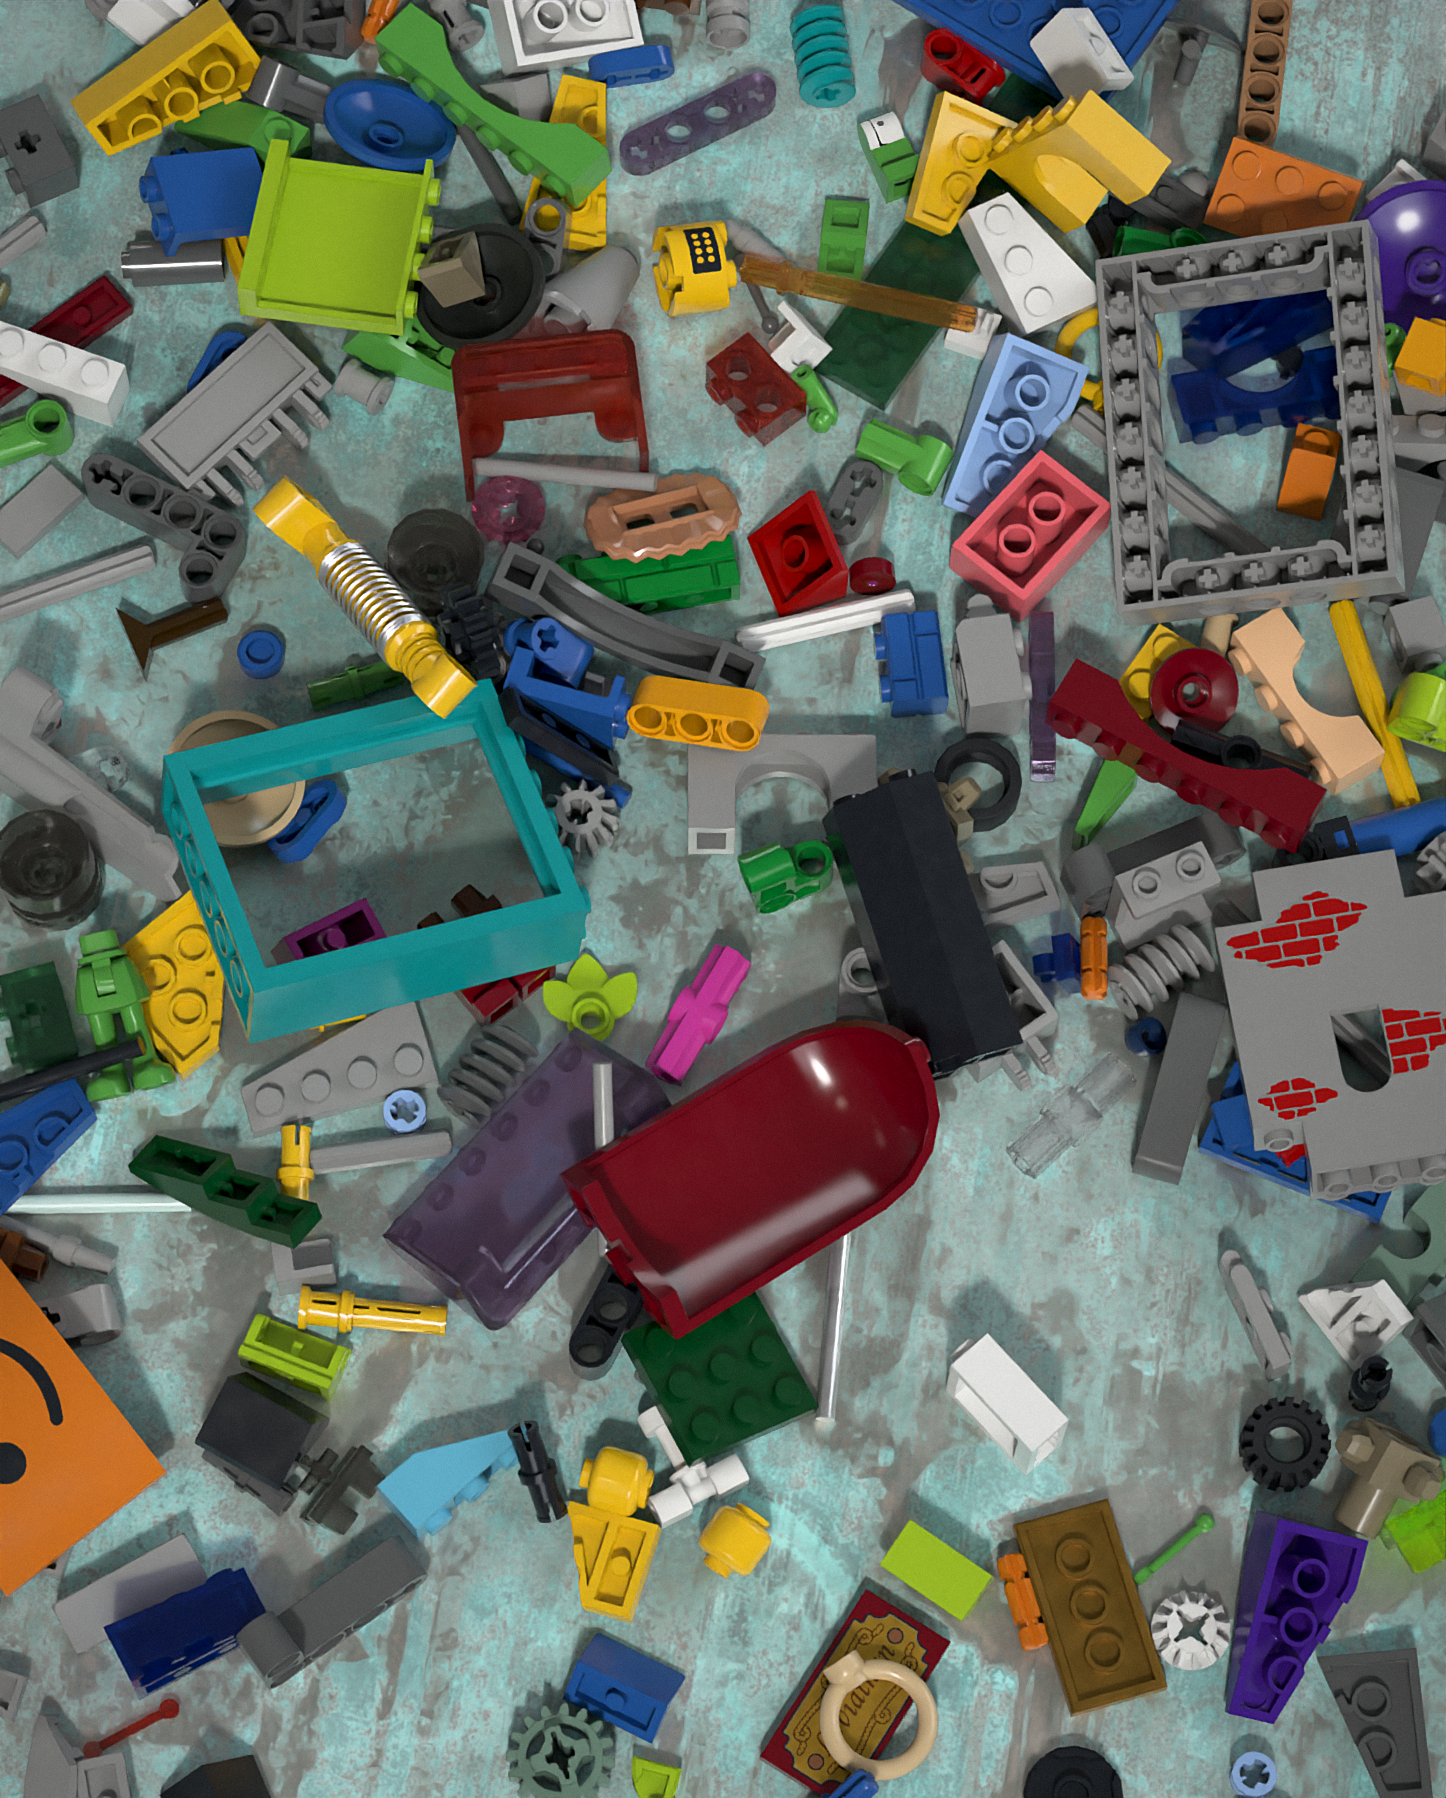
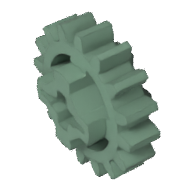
M562 1703L559 1715L553 1716L546 1705L542 1706V1719L538 1722L526 1715L523 1718V1723L527 1732L523 1734L513 1731L511 1734V1741L519 1747L518 1750L506 1751V1761L518 1764V1767L508 1772L509 1781L523 1782L517 1791L518 1797L527 1798L532 1794L535 1798H598L594 1788L596 1786L609 1788L611 1784L610 1779L602 1773L603 1770L615 1768V1759L603 1755V1753L613 1748L612 1738L599 1739L598 1737L604 1729L602 1721H596L589 1726L586 1723L587 1710L582 1708L576 1717L569 1716V1709L566 1703ZM561 1728L574 1730L585 1738L574 1740L562 1734ZM542 1734L544 1743L539 1753L531 1755L530 1759H527L530 1746ZM553 1741H556L558 1749L562 1750L565 1757L572 1756L568 1759V1779L565 1778L563 1770H560L556 1763H551L554 1752ZM595 1760L590 1776L579 1786L577 1776L581 1768ZM546 1779L558 1785L561 1792L547 1790L534 1780L538 1782Z

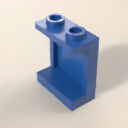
M254 147L150 158L145 174L139 180V192L143 203H148L152 214L151 228L153 237L157 242H161L165 257L175 256L179 245L183 242L247 236V239L249 238L263 176Z
M516 646L503 691L508 686L515 688L606 744L613 753L617 738L625 740L630 727L626 717L631 705L632 694L626 693V677L615 676L608 697H601L536 679L535 651Z

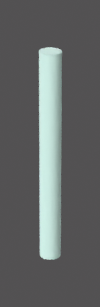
M165 1193L22 1195L4 1214L192 1211V1208Z

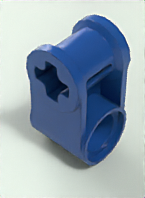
M527 618L514 619L507 625L503 635L505 650L512 658L516 646L535 651L536 675L540 680L577 690L595 652L591 644L575 636L559 624L557 620L552 618H539L534 622Z

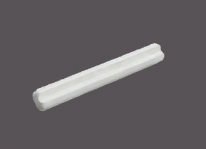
M898 590L738 627L735 630V641L738 646L751 652H757L881 623L882 617L887 614H912L916 608L915 600L911 590Z

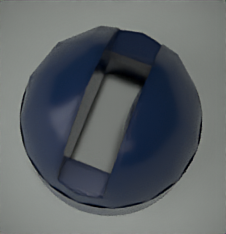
M1146 1017L1136 1020L1129 1025L1125 1031L1124 1041L1128 1050H1131L1136 1056L1149 1057L1159 1054L1164 1050L1167 1043V1035L1164 1026L1158 1019Z

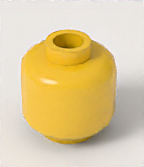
M605 1446L598 1452L595 1460L585 1459L580 1475L579 1487L587 1488L586 1497L590 1507L629 1517L635 1513L638 1507L646 1508L654 1481L655 1470L648 1469V1461L642 1454L613 1446Z
M740 1502L735 1507L721 1506L699 1536L698 1544L707 1554L702 1563L725 1579L728 1578L731 1572L739 1576H748L771 1545V1536L766 1531L770 1523Z

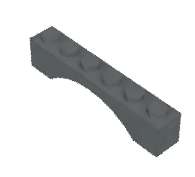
M511 541L501 553L483 594V597L531 619H555L575 636L587 641L593 647L656 676L754 690L766 658L725 639L685 630L624 606L587 586L566 572L554 561Z

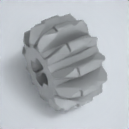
M582 779L578 783V790L572 791L570 786L563 782L560 785L561 796L548 793L545 798L546 806L552 808L557 819L558 839L562 847L567 846L571 849L575 862L580 859L581 851L587 850L588 854L595 859L599 855L598 844L605 847H610L613 844V836L610 832L619 829V818L613 815L617 811V804L614 799L604 800L605 789L601 785L588 792L587 782ZM581 816L582 822L587 818V823L577 825V820L575 819L572 823L571 818Z

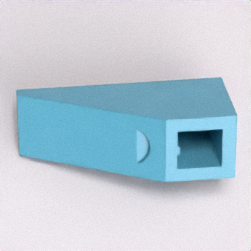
M521 1426L525 1440L529 1441L526 1435V1428ZM508 1430L412 1454L377 1485L379 1498L417 1540L427 1532L431 1536L436 1535L452 1520L453 1515L451 1511L464 1500L472 1503L489 1488L491 1483L488 1479L501 1467L508 1471L519 1463L513 1444L508 1437Z

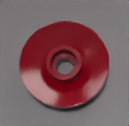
M1199 647L1186 648L1166 658L1154 673L1149 687V705L1152 715L1159 726L1171 735L1174 734L1180 719L1215 732L1220 731L1232 718L1239 699L1238 679L1230 663L1220 654ZM1193 683L1195 688L1193 695L1184 699L1182 696L1183 688L1185 685Z

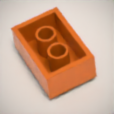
M1234 136L1203 223L1246 238L1351 222L1365 180L1250 139Z

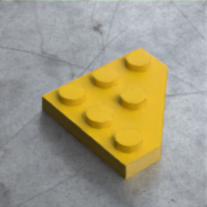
M191 890L120 947V949H127L128 956L132 958L149 990L151 999L143 1003V1009L155 1051L166 1063L172 1065L174 1071L182 1080H185L220 1050L225 979Z

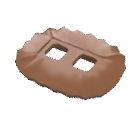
M697 472L687 476L675 473L665 479L658 478L655 492L615 488L608 495L598 497L586 510L583 527L586 529L587 538L592 540L596 551H605L613 561L627 558L636 564L647 557L661 560L669 554L682 556L690 549L702 550L710 541H724L729 531L738 529L739 517L742 515V512L733 492L717 477L704 476ZM685 508H694L697 512L675 519L670 515L673 511ZM641 519H650L653 523L652 525L628 530L626 526L629 522Z

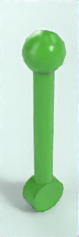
M1208 1513L1198 1515L1195 1525L1148 1566L1142 1568L1133 1577L1134 1581L1139 1586L1145 1583L1160 1567L1201 1532L1211 1531L1215 1525L1214 1518Z

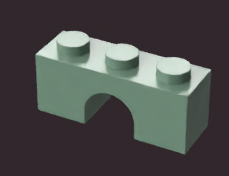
M1446 1180L1439 1184L1429 1185L1409 1209L1403 1222L1421 1238L1424 1253L1413 1259H1403L1393 1255L1382 1245H1379L1352 1277L1349 1284L1384 1279L1411 1315L1413 1314L1415 1308L1425 1301L1419 1294L1430 1282L1437 1287L1446 1277Z

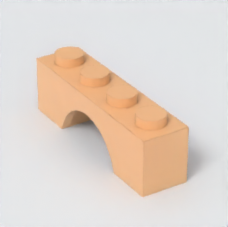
M1282 608L1271 609L1233 632L1228 648L1229 661L1240 676L1246 675L1255 688V697L1262 709L1267 713L1272 711L1280 722V730L1287 744L1294 750L1298 748L1308 761L1307 765L1312 766L1310 773L1312 779L1320 786L1325 785L1331 795L1335 796L1379 770L1385 751L1359 715L1346 717L1327 715L1311 707L1301 697L1295 686L1293 669L1300 660L1305 640Z

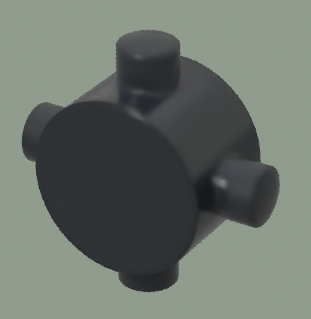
M1115 197L1111 198L1108 208H1102V214H1108L1116 226H1129L1133 221L1134 214L1138 213V211Z
M1297 343L1283 347L1279 353L1273 351L1271 355V360L1276 361V368L1280 373V378L1283 380L1297 376L1301 371L1308 372L1310 364L1304 362L1305 355L1300 349L1301 346Z

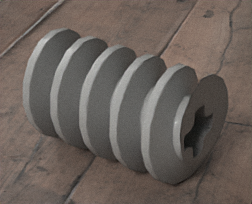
M1176 924L1169 928L1168 935L1160 934L1156 936L1153 940V945L1144 944L1138 948L1137 955L1129 954L1125 956L1122 960V965L1115 963L1108 967L1106 974L1108 976L1109 988L1117 1005L1129 1019L1136 1021L1138 1020V1014L1135 1005L1139 1004L1145 1011L1151 1012L1154 1010L1150 997L1152 994L1164 1003L1169 1000L1166 985L1169 984L1177 992H1182L1185 990L1181 977L1183 974L1195 983L1200 980L1197 965L1200 964L1210 973L1215 970V963L1201 940L1185 926Z

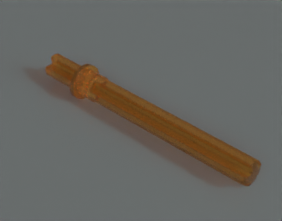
M745 255L743 265L739 271V276H741L740 282L776 289L777 294L781 296L789 292L967 333L974 331L978 320V310L972 305L793 266L792 261L787 259L779 263Z

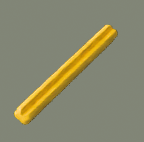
M1350 599L1335 602L1330 605L1329 616L1366 725L1385 751L1380 766L1394 807L1396 809L1419 803L1421 798L1400 737L1386 730L1391 710L1354 602Z

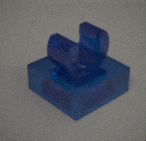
M1070 933L1051 936L1053 953H1043L1032 957L1034 975L1040 976L1042 983L1057 982L1069 995L1081 993V945Z

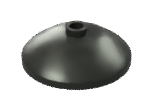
M496 223L476 224L462 228L443 239L446 240L471 231L475 232L486 295L443 308L422 281H415L414 291L418 292L417 318L425 331L439 344L462 352L488 350L507 342L517 335L536 313L545 288L544 265L541 256L530 240L518 230L509 226ZM495 297L491 303L485 305L488 299Z

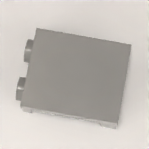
M1202 841L1114 877L1105 917L1124 956L1138 952V948L1144 944L1153 945V940L1156 936L1160 934L1168 935L1169 928L1176 924L1183 925L1191 930L1211 922V911L1202 893L1217 888L1220 885L1221 878Z

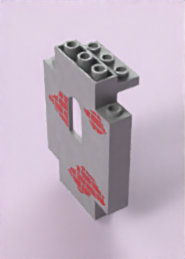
M1394 849L1252 872L1253 893L1259 921L1214 928L1216 954L1226 1004H1228L1227 1011L1254 1150L1267 1149L1271 1152H1280L1291 1148L1293 1145L1303 1144L1307 1165V1184L1311 1200L1323 1198L1328 1201L1343 1199L1352 1193L1364 1191L1385 1193L1402 1185L1415 1183L1435 1185L1446 1180V891L1404 897ZM1378 1009L1391 1068V1076L1388 1083L1381 1089L1373 1092H1360L1350 1087L1343 1077L1331 1016Z

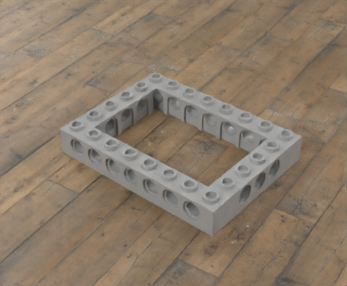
M1369 220L1095 260L1117 612L1130 627L1405 592L1378 237ZM1327 289V297L1333 306L1334 331L1330 332V341L1336 349L1338 372L1337 376H1333V381L1339 393L1341 420H1337V430L1343 438L1344 465H1340V474L1346 482L1348 510H1343L1344 520L1349 526L1351 552L1347 553L1345 548L1335 540L1317 541V546L1283 550L1281 546L1271 547V552L1236 556L1234 552L1225 553V558L1195 562L1184 558L1171 562L1155 314Z

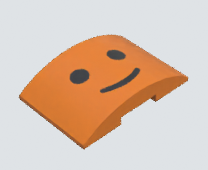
M0 1258V1589L9 1597L162 1478L167 1472Z

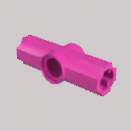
M716 944L691 987L685 986L677 997L667 1019L668 1025L657 1040L651 1054L648 1055L645 1068L650 1070L660 1080L670 1085L674 1084L681 1087L705 1045L712 1044L722 1029L730 1010L728 1006L748 976L751 962L746 960L738 951L728 946Z

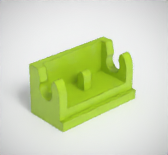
M261 1313L256 1314L246 1338L238 1351L242 1367L328 1401H332L352 1355V1350L347 1347L337 1346L271 1320L270 1317Z
M911 1519L879 1564L961 1622L969 1617L995 1579L988 1572Z

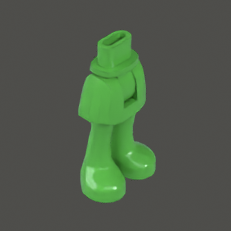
M110 929L79 937L83 958L77 960L78 966L81 967L77 968L76 1013L77 1015L87 1016L95 1041L96 1051L119 1044L112 1014L121 1013L127 1039L131 1040L141 1037L146 1049V1055L132 1059V1080L135 1091L151 1090L177 1082L172 1065L161 1061L155 1051L143 1009V1003L150 1000L151 996L132 958L128 956L127 949H120L116 930ZM124 1062L99 1070L98 1075L86 1086V1094L90 1103L134 1093Z

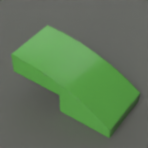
M825 199L815 289L852 293L861 292L870 203Z

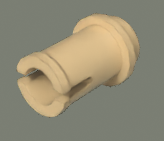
M1236 614L1204 617L1203 619L1206 620L1199 648L1212 650L1226 659L1233 627L1239 625V617Z

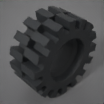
M1285 1396L1284 1401L1280 1402L1275 1397L1269 1399L1266 1405L1260 1404L1257 1406L1253 1414L1249 1415L1239 1439L1241 1441L1239 1456L1244 1457L1243 1467L1245 1471L1249 1472L1251 1470L1255 1474L1253 1480L1260 1485L1264 1481L1269 1484L1267 1489L1276 1491L1278 1487H1284V1492H1293L1296 1486H1300L1301 1489L1308 1486L1313 1478L1316 1479L1321 1473L1331 1449L1332 1440H1328L1330 1429L1328 1423L1322 1424L1321 1419L1323 1415L1318 1409L1314 1413L1309 1410L1310 1403L1302 1400L1301 1404L1293 1403L1294 1397ZM1279 1427H1288L1295 1430L1303 1440L1304 1449L1302 1455L1296 1460L1289 1462L1274 1458L1266 1446L1267 1435L1272 1430Z

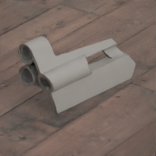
M23 665L15 668L0 688V791L162 902L167 903L178 899L182 893L172 876L178 868L179 858L172 840L48 746L59 732L56 727L62 715L64 701L60 699L58 689Z

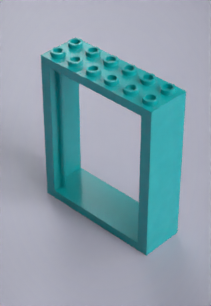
M491 678L476 681L478 685L445 719L438 716L415 695L163 756L160 811L249 1044L578 960L581 941L586 938V916L591 913L590 897L584 885L578 886L574 876L575 865L572 853L567 846H561L557 836L558 823L552 808L546 809L541 799L542 786L536 770H529L525 761V744L521 734L513 732L506 724L498 700L499 695H497ZM478 738L544 898L265 968L203 805Z

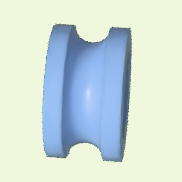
M411 1090L396 1091L386 1099L383 1105L384 1122L387 1129L393 1135L421 1132L427 1122V1112L424 1100L418 1093ZM403 1104L408 1110L415 1107L418 1111H413L414 1120L406 1123L403 1118L396 1121L392 1118V1116L397 1117L396 1107Z
M1256 1751L1247 1752L1238 1757L1231 1768L1229 1776L1231 1787L1241 1798H1264L1276 1783V1766L1271 1758L1264 1753ZM1253 1764L1259 1765L1263 1768L1260 1776L1267 1777L1266 1784L1258 1782L1254 1788H1249L1243 1784L1246 1776L1240 1777V1768L1249 1770Z

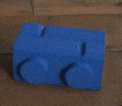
M930 610L913 612L912 614L897 613L885 615L882 617L881 631L873 632L875 660H884L886 675L878 676L881 703H890L891 717L894 718L914 717L917 714L922 716L935 715L947 712L949 695L938 612Z

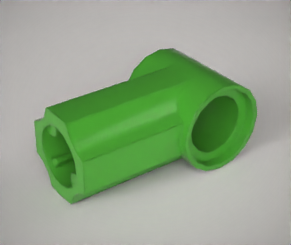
M41 400L33 404L27 411V414L0 423V468L41 453L49 456L61 455L72 446L74 432L62 405L52 400ZM50 423L59 424L52 432H41L43 427Z
M872 418L861 434L855 450V456L864 461L872 462L876 466L897 475L901 484L912 492L923 496H931L934 494L952 461L954 452L946 443L930 435H920L918 438H915Z

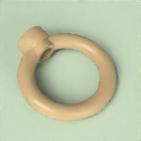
M856 1649L823 1671L830 1684L824 1693L820 1705V1732L827 1750L840 1766L850 1773H854L857 1769L862 1768L872 1773L875 1780L884 1781L908 1774L925 1760L936 1740L938 1712L930 1689L914 1671L890 1660L871 1659L863 1661ZM882 1679L896 1683L911 1696L917 1708L918 1729L913 1742L903 1753L891 1759L872 1760L859 1755L846 1743L840 1730L839 1712L844 1698L850 1691L868 1680Z

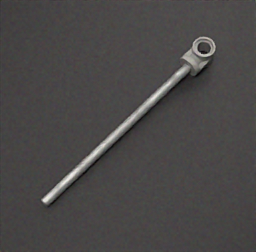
M864 947L857 948L849 952L842 963L838 980L839 992L836 1021L873 1020L883 1023L884 1008L875 981L871 984L863 985L857 983L851 976L852 972L858 969H865L871 972ZM851 1232L836 1240L830 1246L817 1395L819 1407L816 1410L815 1418L823 1422L835 1421Z

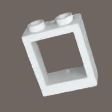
M988 1333L977 1343L970 1338L956 1349L950 1357L954 1363L947 1370L949 1376L946 1391L1026 1476L1062 1444L1069 1419Z

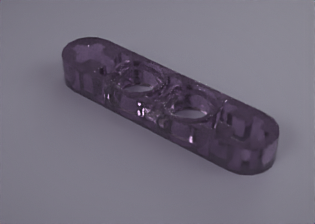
M762 73L748 74L623 136L619 146L621 167L633 176L648 175L767 117L772 113L776 105V86L774 81ZM754 90L758 95L764 93V101L758 102L755 97L749 98V91ZM742 104V112L739 113L737 106ZM712 107H722L729 112L730 117L723 123H713L705 117V113ZM673 126H683L690 131L691 136L686 141L679 143L671 141L666 136V132ZM657 136L659 143L654 145V137ZM638 147L641 152L647 150V158L641 159L638 155H632V148Z
M1030 611L1028 622V672L1032 686V699H1029L1030 782L1054 783L1056 771V732L1050 725L1045 723L1049 701L1055 693L1054 612Z

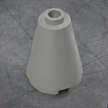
M608 245L545 283L541 303L533 318L526 325V328L529 332L534 328L543 338L539 345L547 353L559 361L573 366H581L586 360L590 362L599 354L640 276L635 255L625 247Z

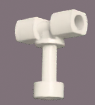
M656 1406L646 1410L637 1418V1422L646 1438L657 1436L676 1470V1473L669 1479L672 1486L648 1498L647 1505L661 1530L691 1515L693 1511L692 1506L714 1495L717 1500H720L748 1486L749 1476L736 1453L710 1467H707L706 1463L702 1462L689 1468Z

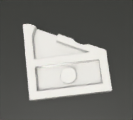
M1384 1279L1313 1288L1298 1298L1353 1372L1358 1368L1361 1369L1362 1364L1368 1358L1378 1356L1414 1319Z

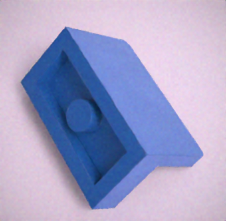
M597 1633L578 1659L562 1699L581 1709L584 1708L587 1712L652 1744L659 1733L671 1702L683 1685L685 1676L601 1633Z

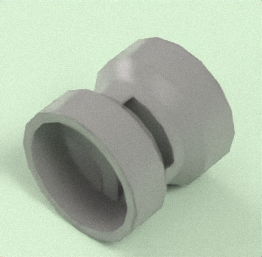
M706 0V14L710 18L706 24V41L709 45L720 49H735L746 45L750 41V24L745 19L749 14V0Z

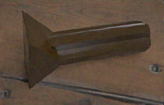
M214 597L146 625L116 608L120 624L146 682L155 650L228 621L226 607L219 597Z

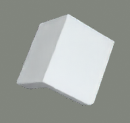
M782 301L777 308L789 322L769 341L768 346L773 351L770 356L781 368L790 374L802 365H809L814 369L833 348L800 312L785 301Z

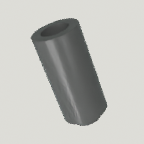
M222 238L183 242L179 245L176 255L165 257L161 242L156 240L130 242L129 251L121 252L123 279L131 278L133 287L224 282L225 279Z

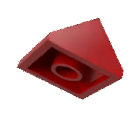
M809 490L747 537L779 617L798 614L847 597L849 570L816 491Z

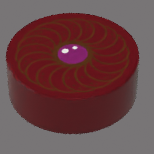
M868 557L856 561L849 568L850 588L861 595H880L890 591L896 585L894 564L880 557Z

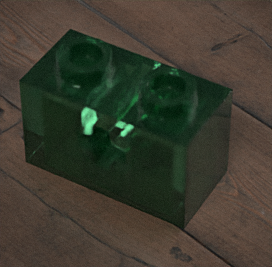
M54 961L0 975V987L2 990L0 992V1021L10 1020L14 1035L5 1038L12 1066L21 1064L26 1075L80 1057ZM39 1015L41 1025L32 1027L30 1017Z

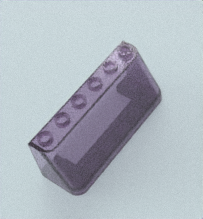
M577 1027L563 1041L556 1045L552 1053L523 1081L521 1086L502 1107L493 1113L489 1121L459 1150L452 1161L426 1186L424 1191L402 1215L394 1220L390 1228L382 1235L397 1255L470 1317L492 1331L506 1326L596 1228L594 1225L590 1228L586 1227L560 1176V1173L595 1153L592 1063L600 1061L612 1062L614 1140L672 1106L652 1073Z

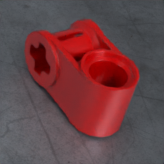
M945 28L936 29L926 37L920 70L927 81L933 83L943 92H949L982 107V99L993 87H1000L1005 82L1006 75L995 60L982 54L957 35L954 36L949 30ZM942 53L951 59L940 60L934 57V54Z

